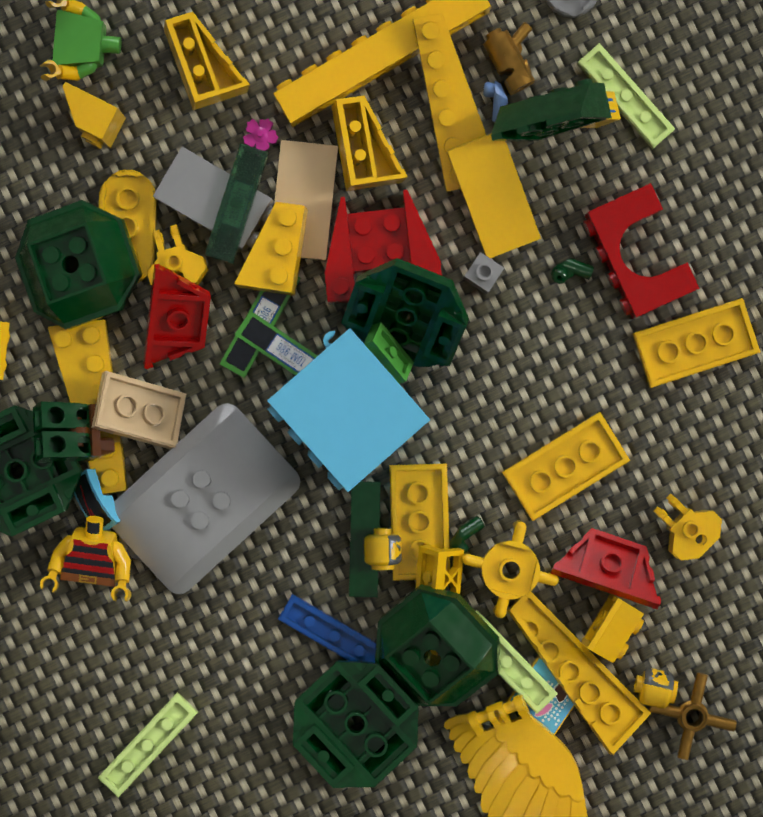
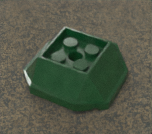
M83 200L29 219L15 255V260L33 312L68 330L122 311L135 285L142 276V271L124 219ZM76 257L79 266L72 273L69 269V261Z
M396 258L358 275L341 324L347 329L351 328L364 343L372 325L382 322L412 359L414 366H450L468 324L469 317L452 279Z
M13 405L0 412V532L11 537L67 511L83 472L78 461L35 463L34 436L39 433H34L33 411L17 405ZM16 462H19L24 467V474L19 479L15 478L11 472V468Z
M421 584L386 612L378 621L375 663H379L419 706H458L496 677L501 670L499 636L458 593L432 589L431 586ZM430 650L436 651L440 656L432 654Z
M337 660L295 699L293 746L332 788L375 787L417 748L419 705L379 663ZM360 716L364 720L363 727L352 729L348 725L349 718Z

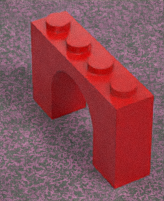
M651 183L585 214L586 220L583 221L590 237L594 236L598 246L595 247L600 261L602 263L606 262L609 267L610 273L607 276L613 289L618 288L622 299L619 302L626 316L630 314L632 319L700 289L688 262L658 276L645 277L632 272L622 260L620 242L626 229L663 210Z

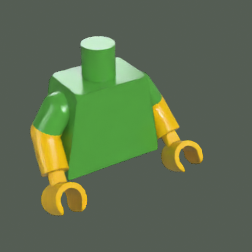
M57 0L56 3L45 1L47 7L55 8L61 6V10H57L53 59L47 60L40 65V67L45 66L49 68L50 74L41 75L42 80L48 81L56 76L57 79L79 81L94 73L97 67H103L104 53H121V37L106 36V25L101 21L100 16L84 3L77 0Z

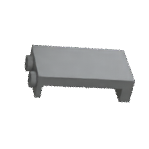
M181 147L153 197L165 206L171 207L217 234L235 177L188 149ZM255 188L236 244L245 252L248 247H253L260 234L258 230L262 223L266 222L274 205L272 198Z

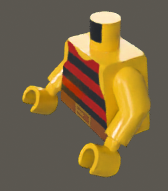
M87 517L85 528H75L72 535L65 536L56 546L47 568L49 574L40 581V588L42 590L45 581L52 579L55 583L52 593L57 591L59 584L56 578L57 575H60V580L114 587L111 591V598L116 602L118 591L123 589L125 591V601L130 600L131 591L126 587V583L130 581L131 559L123 544L117 541V534L113 531L103 530L104 519L102 517Z

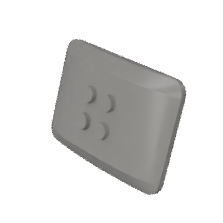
M229 403L222 404L213 410L181 439L175 448L169 450L114 501L115 510L120 522L113 526L112 529L168 590L175 594H184L296 493L300 486V476L239 408Z

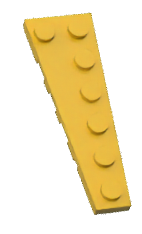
M439 13L414 18L413 23L445 189L448 192L458 190L460 186L447 150L486 135L445 19L443 14Z
M95 320L69 330L58 325L49 326L48 331L70 403L96 404L102 373L104 371L113 372L106 320ZM100 431V437L114 439L115 451L110 455L88 461L89 467L96 470L103 494L126 491L128 485L121 436Z
M530 591L525 596L520 597L507 612L610 755H614L649 717L651 712Z

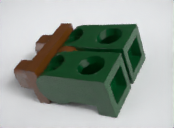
M41 401L33 407L34 433H39L34 436L35 463H47L48 461H93L98 457L114 453V439L100 437V430L91 428L96 404Z

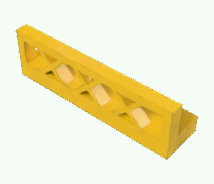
M429 545L419 546L415 589L423 584L431 586L432 589L444 590L449 584L451 587L450 592L460 594L464 549H439ZM452 556H454V557H453V566H452L451 569L447 572V570H446V560H447V557H452ZM430 650L432 654L438 656L436 651Z

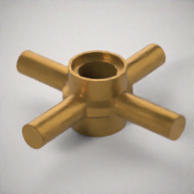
M696 673L689 701L682 703L679 707L668 705L664 709L649 706V712L677 718L679 725L683 728L677 755L680 759H689L694 734L702 730L706 725L733 732L736 729V720L708 714L706 707L702 704L708 675L704 673ZM692 709H697L699 711V718L693 723H688L686 721V714Z

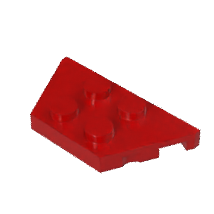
M154 264L143 361L144 369H150L154 367L153 363L169 358L171 361L185 353H193L205 348L211 301L210 291L159 264Z
M591 528L559 562L557 561L550 572L551 574L654 609H658L661 604L660 596H657L654 587L655 576L653 569L649 565L650 557L647 546Z

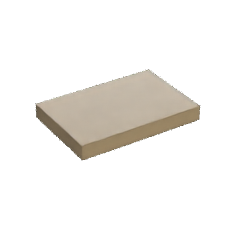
M104 371L101 376L91 428L171 450L178 443L186 393Z

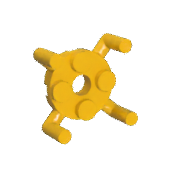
M520 520L513 523L512 541H502L494 544L484 557L471 555L469 552H465L462 557V562L465 565L481 569L485 585L493 594L498 596L497 604L493 607V612L497 618H504L506 616L509 600L525 596L535 588L537 583L551 586L559 583L557 575L540 571L539 561L535 553L527 545L523 544L527 527ZM507 562H515L519 567V572L514 578H507L503 575L502 568Z

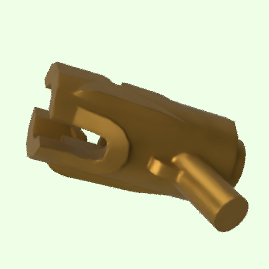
M523 22L512 37L508 30L502 31L501 28H497L485 36L487 41L483 44L498 74L501 76L511 74L504 83L511 96L526 89L535 81L528 60H524L521 55V43L533 30L526 22Z

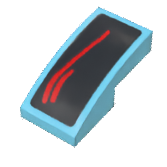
M95 469L84 470L74 495L86 518L89 516L102 517L104 519L103 530L107 531L120 522L115 510L113 496L103 495Z

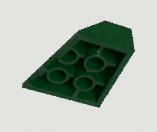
M584 79L575 82V87L553 89L549 94L533 96L523 101L500 106L491 133L492 141H539L612 118L605 84L593 83L592 79Z

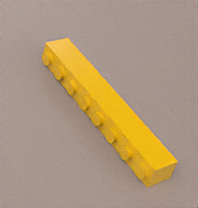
M426 0L427 4L417 9L413 6L401 14L402 18L394 23L387 21L377 27V33L368 38L366 35L357 38L351 43L352 47L343 53L341 50L333 52L326 58L327 62L319 67L316 64L309 66L301 72L302 76L292 82L291 79L280 83L276 87L277 91L273 93L274 97L293 128L332 105L336 99L348 96L418 55L419 49L413 23L414 18L442 13L451 36L490 13L491 5L489 1Z

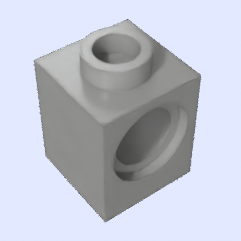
M480 252L463 280L487 295L504 270V267Z

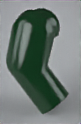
M568 258L554 266L551 271L552 280L557 284H563L574 275L589 280L594 266Z
M475 516L458 528L449 542L450 549L461 548L464 549V553L469 550L465 540L485 527L480 517Z

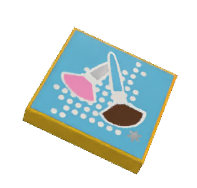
M538 655L531 666L558 694L538 714L528 704L527 706L530 713L555 735L574 708V704ZM513 690L506 702L512 701L513 697L518 694Z

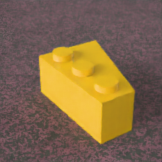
M193 11L165 20L164 32L193 110L248 92L249 82L245 77L241 76L234 67L233 62L215 42L216 40Z
M365 95L336 99L331 109L346 191L398 184L407 179L408 176L404 169L402 170L395 157L392 146L387 142L381 130L382 127Z
M275 202L234 285L238 288L295 296L308 214L305 206Z

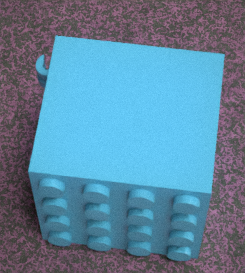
M351 328L333 343L328 341L335 335V331L326 333L323 339L326 349L267 400L271 404L267 408L271 415L278 422L283 419L291 427L287 432L298 445L304 442L309 448L307 454L318 468L324 465L329 470L327 478L339 491L344 487L347 492L354 488L430 421V418Z

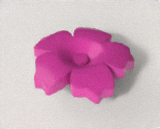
M269 118L261 119L259 124L254 119L247 122L246 131L250 134L243 137L244 144L249 145L251 148L256 145L257 153H265L270 148L268 143L276 144L279 138L276 135V131L271 130L273 122Z

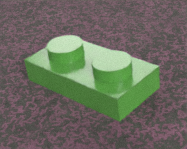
M382 322L372 325L364 342L365 346L399 384L406 382L414 362Z

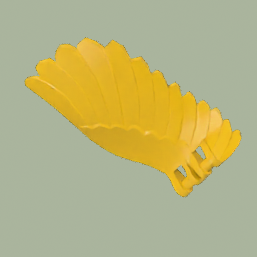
M522 694L514 696L512 701L506 703L500 701L486 706V710L478 713L474 710L469 713L455 715L445 721L444 728L450 729L449 739L454 741L453 747L455 752L461 753L460 758L463 764H469L467 770L468 777L475 779V793L482 794L480 806L483 813H488V817H588L583 784L574 757L565 744L530 713ZM517 711L520 717L511 720L509 714ZM487 721L493 724V727L484 729L482 723Z

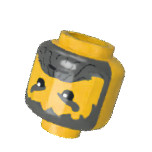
M374 528V534L367 535L364 538L365 563L371 565L372 570L395 569V565L399 564L402 560L401 537L397 534H391V528Z
M646 668L642 676H636L633 692L638 693V699L641 704L664 709L669 703L673 704L675 702L678 681H675L672 673L668 671Z

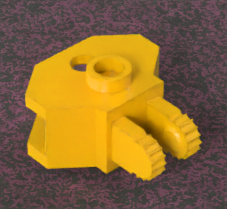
M177 224L170 226V233L176 245L173 248L166 249L163 234L160 230L153 231L158 252H156L157 260L154 264H159L176 274L183 273L184 278L199 285L209 271L206 259L203 256L188 251L182 242ZM154 264L147 273L150 285H152Z
M670 493L666 499L680 514L672 520L668 513L658 506L653 511L667 525L666 529L670 532L668 551L679 560L699 559L720 538L722 519L712 510L693 511L690 508H686ZM701 535L702 540L700 543H697L696 538Z

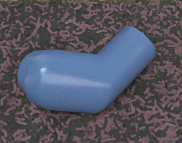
M494 81V83L486 82L483 90L485 97H493V122L496 121L500 106L508 105L505 91L501 83Z

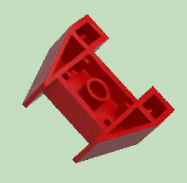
M403 190V208L347 214L345 197L340 198L324 273L328 305L349 302L355 285L354 273L367 272L396 258L442 276L441 261L408 190Z

